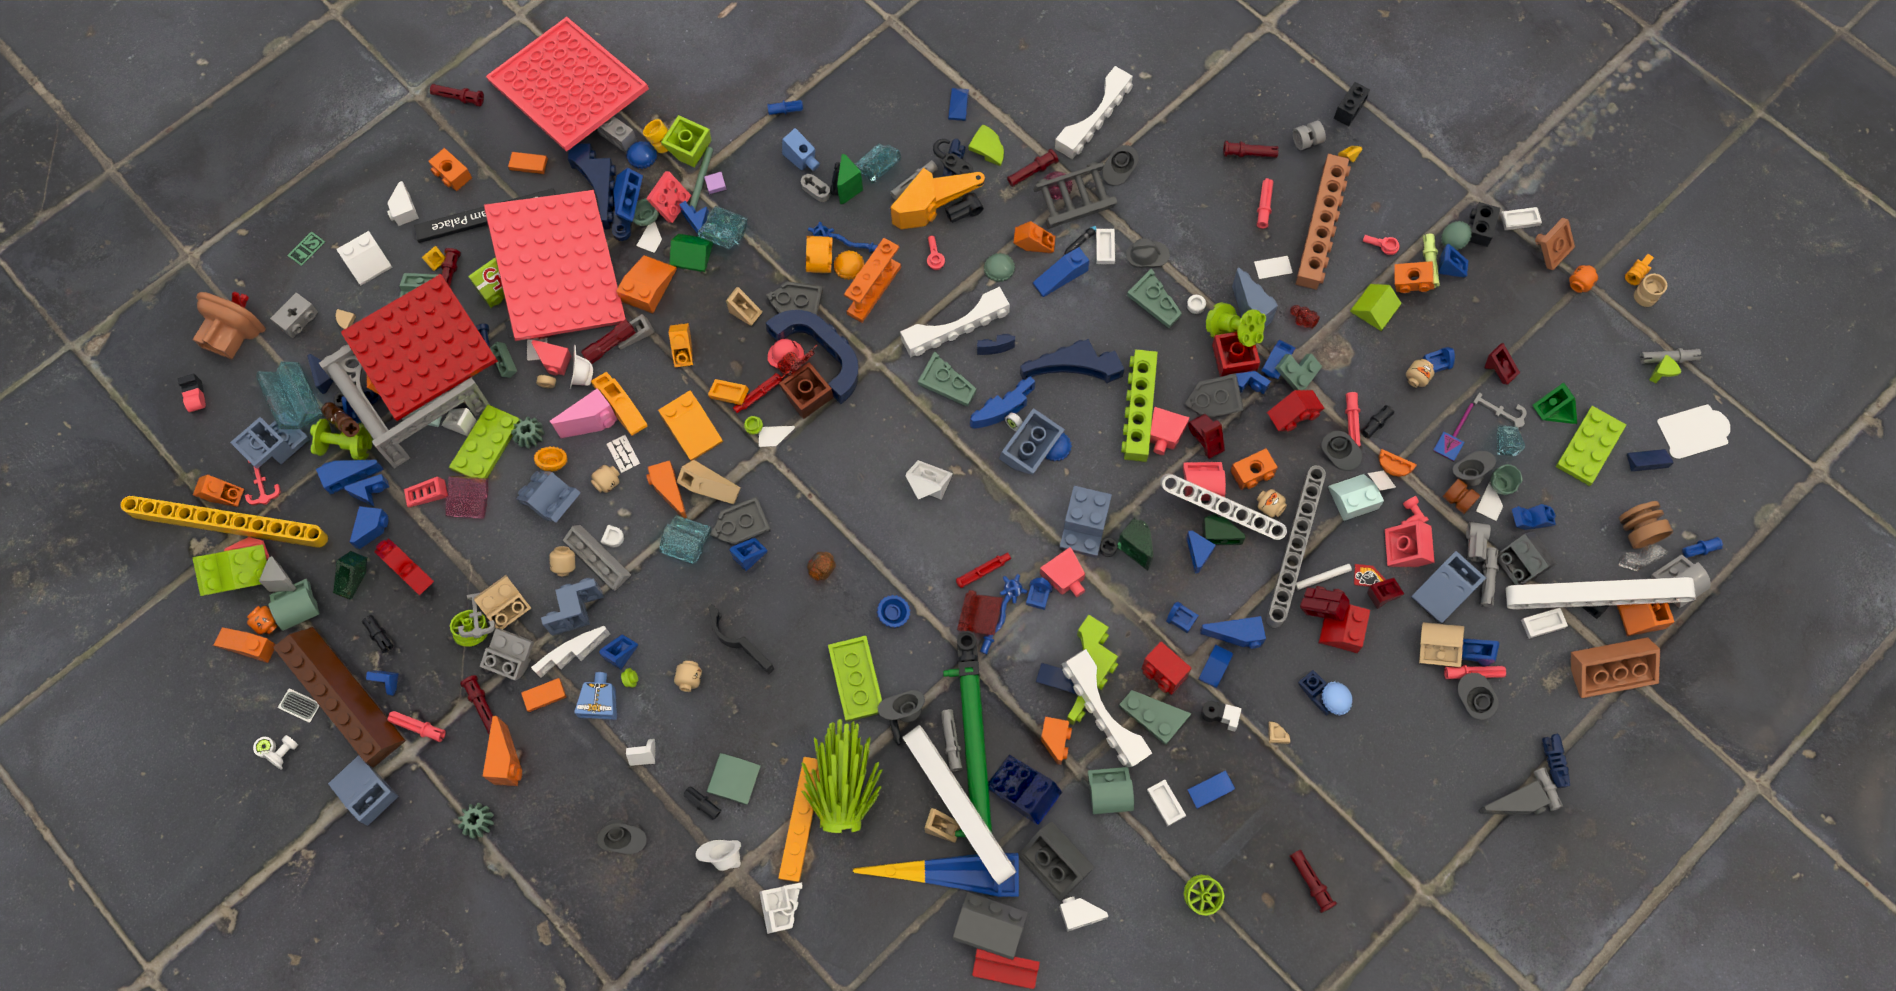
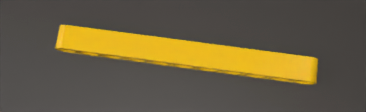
M127 496L121 502V509L136 519L317 548L323 547L328 541L327 534L320 527L312 524L136 496Z

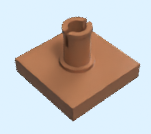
M1561 218L1546 235L1540 233L1536 237V245H1541L1547 269L1554 270L1575 248L1568 219Z

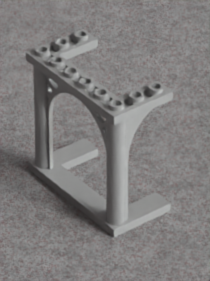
M344 345L340 350L319 362L322 369L338 386L373 438L372 443L394 469L410 459L407 452L399 444L400 442L464 401L474 416L483 412L487 404L490 405L471 377L388 430L363 392L361 385L363 367L360 362L356 368L347 367L351 362L358 361L349 345Z

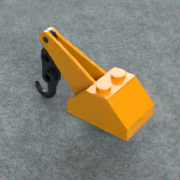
M937 140L933 145V152L941 160L944 167L956 175L933 178L932 173L923 168L891 206L892 224L900 230L926 226L936 218L937 208L984 185L985 176L983 173L974 172L973 167L957 155L939 150V145L942 143L950 144L949 140Z

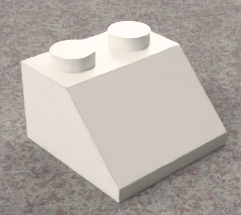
M369 231L337 249L360 286L392 268Z

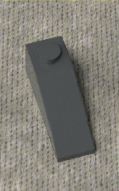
M1537 780L1484 806L1479 812L1480 814L1528 815L1534 812L1535 815H1538L1547 810L1545 806L1550 804L1551 801Z

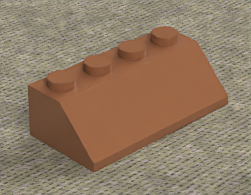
M1648 637L1571 652V671L1581 698L1659 684L1660 648Z

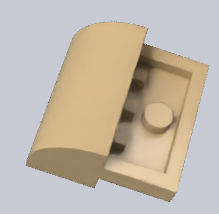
M506 575L473 598L490 621L494 620L495 628L504 629L531 609L527 601Z
M1423 622L1419 663L1461 667L1464 626Z

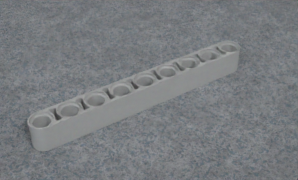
M1312 466L1304 480L1266 617L1267 624L1272 628L1282 626L1288 615L1326 472L1321 466ZM1311 475H1317L1319 479H1314ZM1310 491V492H1312L1315 496H1313V497H1312V496H1309V495L1307 494V492ZM1302 509H1308L1310 513L1306 514ZM1297 526H1303L1305 531H1300ZM1292 543L1299 544L1301 548H1294ZM1287 561H1293L1296 566H1290ZM1282 578L1289 579L1291 584L1284 583ZM1277 596H1283L1286 602L1279 601ZM1272 614H1279L1281 620L1274 619Z

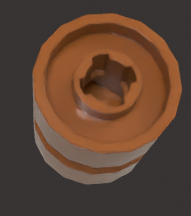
M1457 479L1443 495V498L1450 504L1455 503L1456 509L1465 514L1481 495L1473 489L1468 490L1467 484L1461 479Z

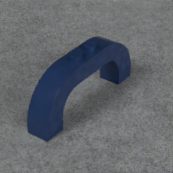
M805 310L784 311L766 322L767 332L776 341L785 339L793 333H806L812 336L842 367L839 375L828 383L832 388L833 397L842 404L852 395L858 383V360L847 339L843 336L840 337L831 324L828 325L816 314Z

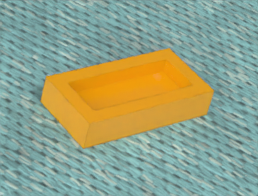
M715 379L708 396L711 399L742 405L749 388L746 385Z

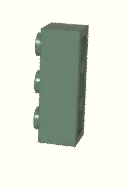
M496 342L490 347V350L498 360L496 365L502 377L511 378L517 372L515 364L506 344Z

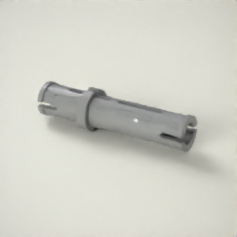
M930 160L921 169H916L912 176L890 191L893 199L897 200L923 168L933 173L938 170L937 165Z
M1678 348L1675 351L1641 352L1640 356H1643V358H1640L1641 364L1659 363L1665 355L1670 356L1677 363L1694 360L1700 361L1701 356L1697 355H1701V350H1683Z
M1492 547L1487 548L1486 560L1482 565L1483 574L1486 577L1482 583L1480 605H1483V607L1494 606L1496 572L1499 570L1497 565L1499 550Z
M943 710L940 713L946 741L945 754L948 755L951 772H956L963 769L960 759L961 747L957 741L953 710Z

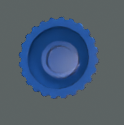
M646 141L633 143L628 148L626 154L628 162L638 169L650 167L657 159L656 149Z
M1062 433L1047 454L1046 459L1053 460L1054 462L1060 461L1070 454L1072 445L1070 438L1065 433Z
M897 595L887 596L878 604L877 617L885 626L890 628L900 627L909 619L910 606L902 597Z

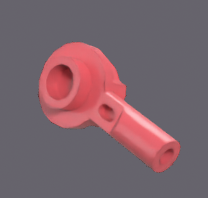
M1365 235L1363 238V242L1381 247L1383 253L1387 255H1394L1399 250V242L1393 237L1378 239Z
M929 236L928 242L931 254L927 258V264L931 269L939 270L944 266L945 258L941 253H938L935 236Z

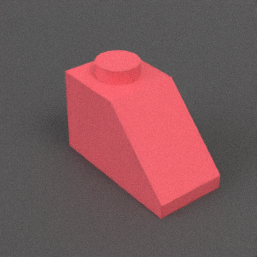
M532 340V345L546 371L551 375L556 376L559 374L564 376L572 357L568 348Z

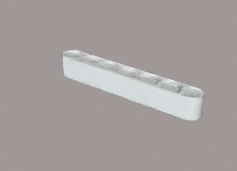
M1169 473L1161 478L1160 484L1167 492L1268 537L1280 540L1287 533L1285 525L1176 475ZM1168 478H1174L1175 484L1171 488L1165 486V481ZM1186 486H1191L1193 489L1192 493L1185 496L1183 489ZM1209 494L1210 501L1205 504L1202 503V495ZM1224 501L1227 502V509L1220 511L1218 508L1219 504ZM1241 509L1245 510L1244 518L1237 519V512ZM1262 517L1263 524L1260 527H1255V519ZM1280 525V532L1277 535H1273L1272 528Z

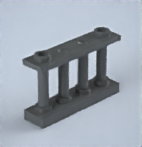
M1093 162L1087 165V168L1047 180L1045 178L1037 181L1033 190L1034 192L1042 191L1050 213L1049 218L1045 222L1047 229L1115 207L1117 204L1116 197L1107 196L1098 172L1104 167L1103 162L1099 164ZM1092 174L1100 196L1099 201L1095 203L1090 201L1082 179L1083 176ZM1074 179L1083 201V207L1077 209L1072 204L1065 182ZM1059 186L1067 208L1065 213L1059 214L1056 211L1048 189L1049 187Z

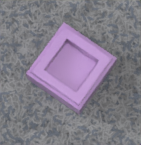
M721 172L704 176L709 194L727 190Z

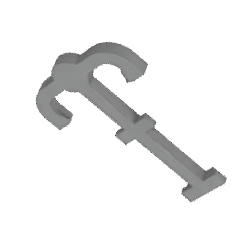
M1480 392L1475 398L1474 404L1479 402L1496 412V416L1499 417L1501 415L1514 423L1515 427L1512 430L1504 426L1502 432L1512 435L1518 428L1524 426V418L1527 412L1521 405L1518 404L1515 409L1519 410L1522 415L1520 418H1515L1504 412L1503 406L1498 408L1482 399L1481 396L1483 394Z
M480 593L467 595V599L472 600L473 613L469 614V617H474L475 628L472 631L464 632V626H459V634L462 637L480 638L482 635L489 634L495 629L494 620L489 621V628H479L478 616H482V613L478 612L477 603L473 598Z

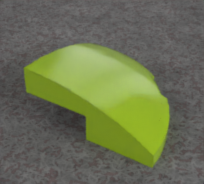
M982 125L969 144V150L985 156L986 161L1001 166L1004 148L1001 145L999 136L991 128Z

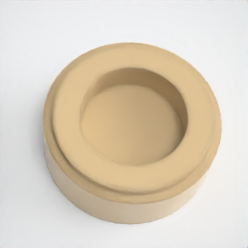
M539 375L537 376L536 384L543 388H554L556 379L551 376Z

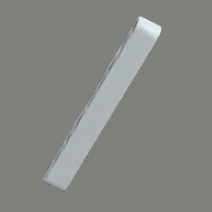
M1689 577L1512 585L1505 588L1507 608L1676 603L1690 602L1696 599L1693 578Z
M918 725L904 735L903 739L993 879L1000 885L1016 873L1010 860L923 728Z

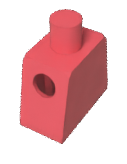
M1157 407L1154 408L1150 433V443L1155 444L1154 453L1164 455L1166 448L1175 449L1187 427L1189 417Z
M1071 547L1040 568V575L1062 595L1071 590L1076 597H1079L1086 591L1080 584L1085 578V573Z

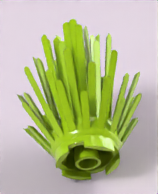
M841 719L837 721V734H835V723H830L825 736V746L821 742L818 748V741L814 737L820 782L814 769H812V775L817 791L806 765L801 763L806 774L804 777L808 783H804V786L810 797L805 791L801 792L819 817L820 828L823 827V831L842 833V830L850 828L851 832L859 831L861 829V820L876 801L879 795L878 792L881 789V786H878L870 797L883 769L879 770L874 778L879 766V762H877L860 799L867 771L866 765L871 738L867 739L863 750V745H860L861 737L858 738L859 724L855 725L854 721L851 723V733L847 723L844 725V732L842 733Z

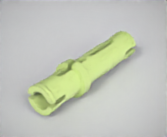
M1426 234V236L1423 235V256H1425L1426 262L1433 261L1434 288H1437V286H1440L1435 235Z

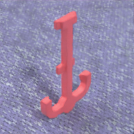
M254 467L257 478L254 480V484L258 483L260 497L259 499L251 500L252 495L247 494L245 498L250 505L260 503L266 505L270 500L279 496L280 486L278 484L274 485L275 492L266 495L263 481H266V478H261L259 468L256 469Z

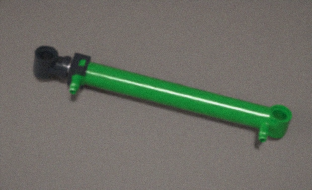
M963 631L957 637L959 669L944 670L943 674L944 677L960 676L969 799L992 833L977 638L973 632ZM967 639L972 641V645L964 646L962 642ZM962 829L955 831L956 837H966Z

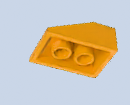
M691 391L686 392L658 410L662 420L690 461L723 442Z

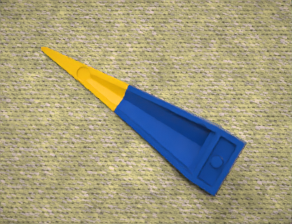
M1005 853L1015 868L1016 873L1000 885L993 879L978 854L853 869L854 873L917 881L997 897H1019L1018 853Z

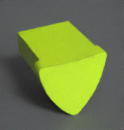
M1665 355L1655 367L1649 380L1657 383L1662 376H1678L1681 373V369L1674 359Z

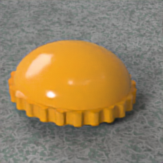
M850 250L841 252L836 257V260H834L835 273L840 278L848 280L854 279L864 266L863 257L857 252Z
M549 446L538 450L534 455V461L540 469L555 472L566 465L567 455L564 450Z

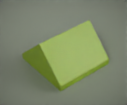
M1370 284L1350 312L1382 331L1402 303L1390 285Z

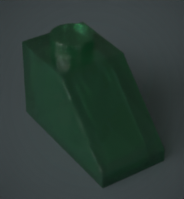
M350 551L337 560L334 594L349 600L353 598L366 574L368 557Z

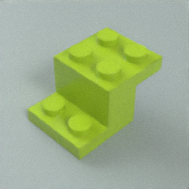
M263 544L192 557L200 596L260 585L259 580L267 562Z

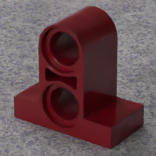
M1203 414L1188 422L1191 434L1204 447V452L1208 459L1225 451L1222 424L1218 420L1213 422L1208 415Z

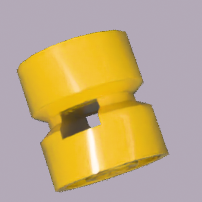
M659 119L649 122L643 130V135L658 153L668 151L661 144V141L669 130Z

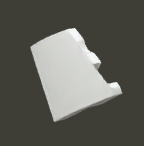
M802 882L759 892L767 934L793 927L794 912L798 906L797 899L799 891L802 889Z

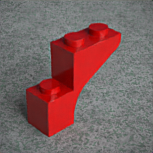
M389 538L386 541H381L376 546L374 552L417 594H422L434 582Z

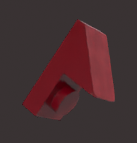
M1501 343L1488 355L1484 368L1495 369L1502 384H1509L1520 374L1504 343Z
M1395 578L1372 584L1367 594L1376 608L1379 609L1387 602L1403 596L1404 592Z

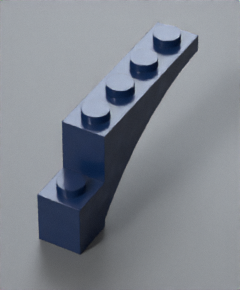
M590 143L576 144L568 151V161L571 168L578 170L593 187L598 198L599 214L603 229H610L611 222H613V211L611 210L615 205L612 193L615 185L613 176H616V166L612 164L611 158H596V152L592 149Z
M1086 339L1084 341L1078 340L1069 347H1061L1054 353L1043 354L1034 361L1024 362L1020 366V375L1022 379H1027L1028 377L1047 373H1078L1102 379L1107 384L1123 377L1124 367L1115 350L1104 352L1098 357L1089 339Z

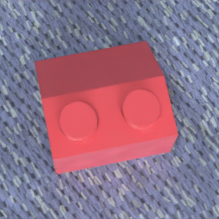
M1417 520L1385 529L1387 566L1420 567L1435 563L1432 528L1430 525Z

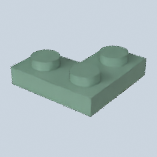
M1311 353L1306 354L1299 364L1290 354H1285L1275 369L1294 390H1305L1322 368V365Z

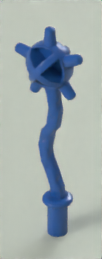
M819 222L814 228H808V231L812 232L813 236L832 237L842 241L849 247L869 249V252H874L877 248V245H874L873 242L871 244L850 242L839 234L831 233L834 232V229H828L822 225V222Z
M1019 574L1016 575L1015 579L1011 580L1006 576L1003 577L1005 586L1000 595L1006 594L1001 603L998 624L992 628L987 636L983 637L985 640L980 650L983 654L987 655L991 643L994 642V639H992L994 634L1001 629L1005 622V610L1011 597L1013 604H1015L1017 596L1021 593H1027V590L1023 589L1019 582Z

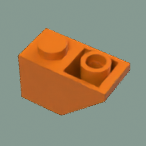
M1030 221L1015 227L1013 243L1025 251L1053 253L1055 236Z
M207 474L198 479L193 496L209 502L237 507L244 489Z
M1045 717L1041 741L1055 762L1061 765L1062 759H1067L1068 747H1065L1066 739L1070 740L1072 728L1068 727L1069 721Z

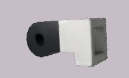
M1208 701L1204 704L1201 715L1205 721L1222 722L1228 724L1227 730L1236 731L1241 708L1215 701Z

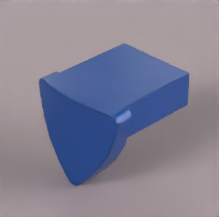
M1445 347L1424 355L1423 359L1433 364L1435 373L1447 368L1452 369L1455 361L1454 349Z
M1042 577L1035 578L1030 581L1026 605L1045 610L1049 593L1052 592L1053 587L1046 579Z
M1176 602L1170 610L1166 622L1172 623L1188 633L1199 615L1183 606L1180 602Z
M378 670L368 671L366 680L385 682L387 695L394 696L399 673Z

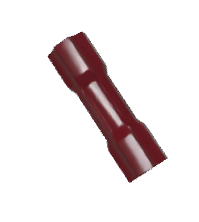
M625 319L597 342L591 343L584 348L581 353L585 359L593 364L621 341H625L634 335L636 331L630 322Z

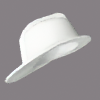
M575 345L573 352V376L570 389L572 385H590L593 375L592 364L587 359L576 355Z
M713 840L701 845L695 853L699 861L711 862L720 871L737 868L741 865L739 853L741 843L738 840Z

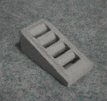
M643 314L630 322L633 328H637L639 332L617 344L620 349L640 341L655 332L648 318Z

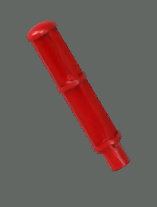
M775 373L746 395L743 404L735 405L733 410L736 413L742 409L746 410L747 407L782 382L781 376Z
M1007 552L1002 556L998 555L996 558L974 568V570L956 578L958 587L963 588L993 570L1004 566L1005 562L1011 560L1009 553Z

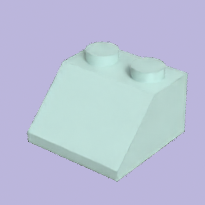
M1364 474L1328 486L1343 521L1378 510L1384 502L1376 484Z

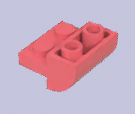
M1222 462L1183 463L1185 480L1225 497V470H1223ZM1191 486L1184 488L1185 496L1190 495L1193 491ZM1202 495L1201 501H1210V495Z

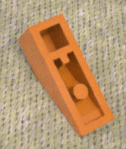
M670 460L649 466V474H646L649 485H653L656 492L683 519H686L687 515Z
M223 627L214 643L215 647L266 663L269 662L274 652L273 647L276 645L267 638Z

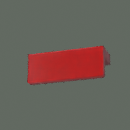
M977 949L972 975L982 979L1034 989L1040 962L1015 956L1011 960L982 949Z

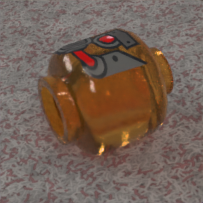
M816 552L807 564L808 574L817 581L828 579L836 567L834 557L829 552Z

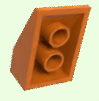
M644 255L624 276L616 290L617 295L621 298V302L653 314L677 268Z
M493 716L483 777L494 785L518 786V780L520 781L522 778V768L508 725L499 717Z

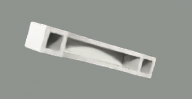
M1115 66L1105 78V95L1098 109L1084 121L1065 127L1056 138L1055 149L1071 159L1076 154L1079 155L1083 150V145L1086 142H1090L1096 129L1099 130L1103 125L1104 119L1111 116L1113 108L1121 103L1125 93L1128 94L1131 91L1133 76Z
M998 287L984 293L975 308L963 318L939 326L916 324L900 331L901 340L910 357L920 356L928 349L937 348L948 340H955L961 334L970 333L981 325H988L994 319L1005 317L1009 313L1010 304L1001 288Z
M1087 650L1080 651L1062 663L1064 675L1074 683L1073 688L1078 696H1082L1086 702L1084 705L1087 711L1095 716L1096 725L1107 735L1106 740L1108 744L1116 749L1119 754L1117 757L1121 764L1126 765V767H1133L1152 754L1142 736L1123 728L1105 709L1097 689V666Z

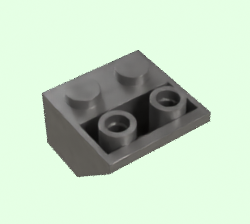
M1534 532L1522 535L1500 551L1497 561L1515 585H1524L1557 564Z

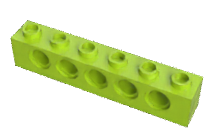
M1135 349L1134 356H1130L1129 367H1133V370L1128 375V384H1131V390H1127L1126 401L1130 402L1129 407L1125 408L1124 418H1128V423L1124 424L1123 435H1126V442L1122 441L1121 453H1125L1124 460L1147 462L1158 354L1156 351ZM1143 369L1146 373H1140L1138 370ZM1138 386H1142V387H1144L1145 389H1144V390H1139V389H1137V387H1138ZM1141 403L1143 407H1137L1135 404ZM1139 420L1142 424H1135L1133 421ZM1137 437L1140 439V441L1135 442L1132 440V438Z

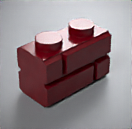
M1316 586L1315 588L1308 587L1300 607L1308 616L1343 621L1350 600L1340 589L1329 591L1321 586Z

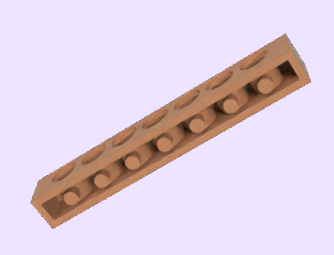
M1332 154L1327 155L1295 285L1317 290L1319 283L1323 284L1325 273L1322 271L1323 268H1327L1329 257H1326L1327 252L1330 253L1333 244L1330 238L1334 237L1336 226L1333 225L1334 221H1338L1340 211H1337V208L1342 205L1344 196H1341V192L1345 191L1347 181H1344L1345 176L1348 177L1351 166H1348L1349 158Z

